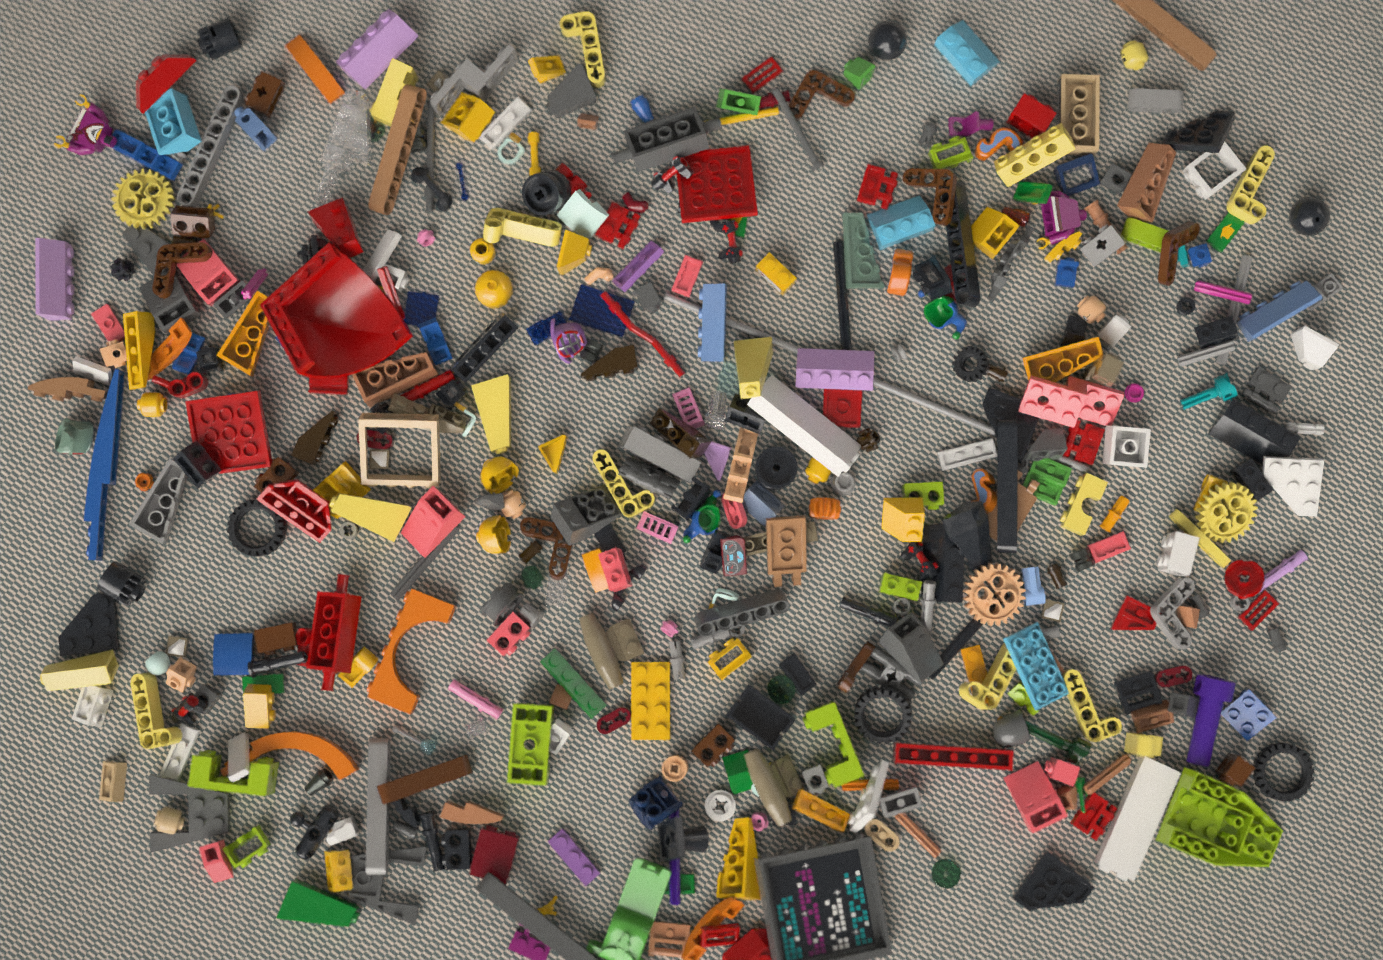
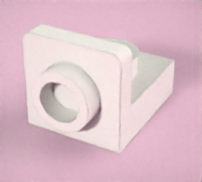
M384 264L383 266L388 267L392 280L395 282L397 279L395 289L398 292H402L409 282L407 273Z

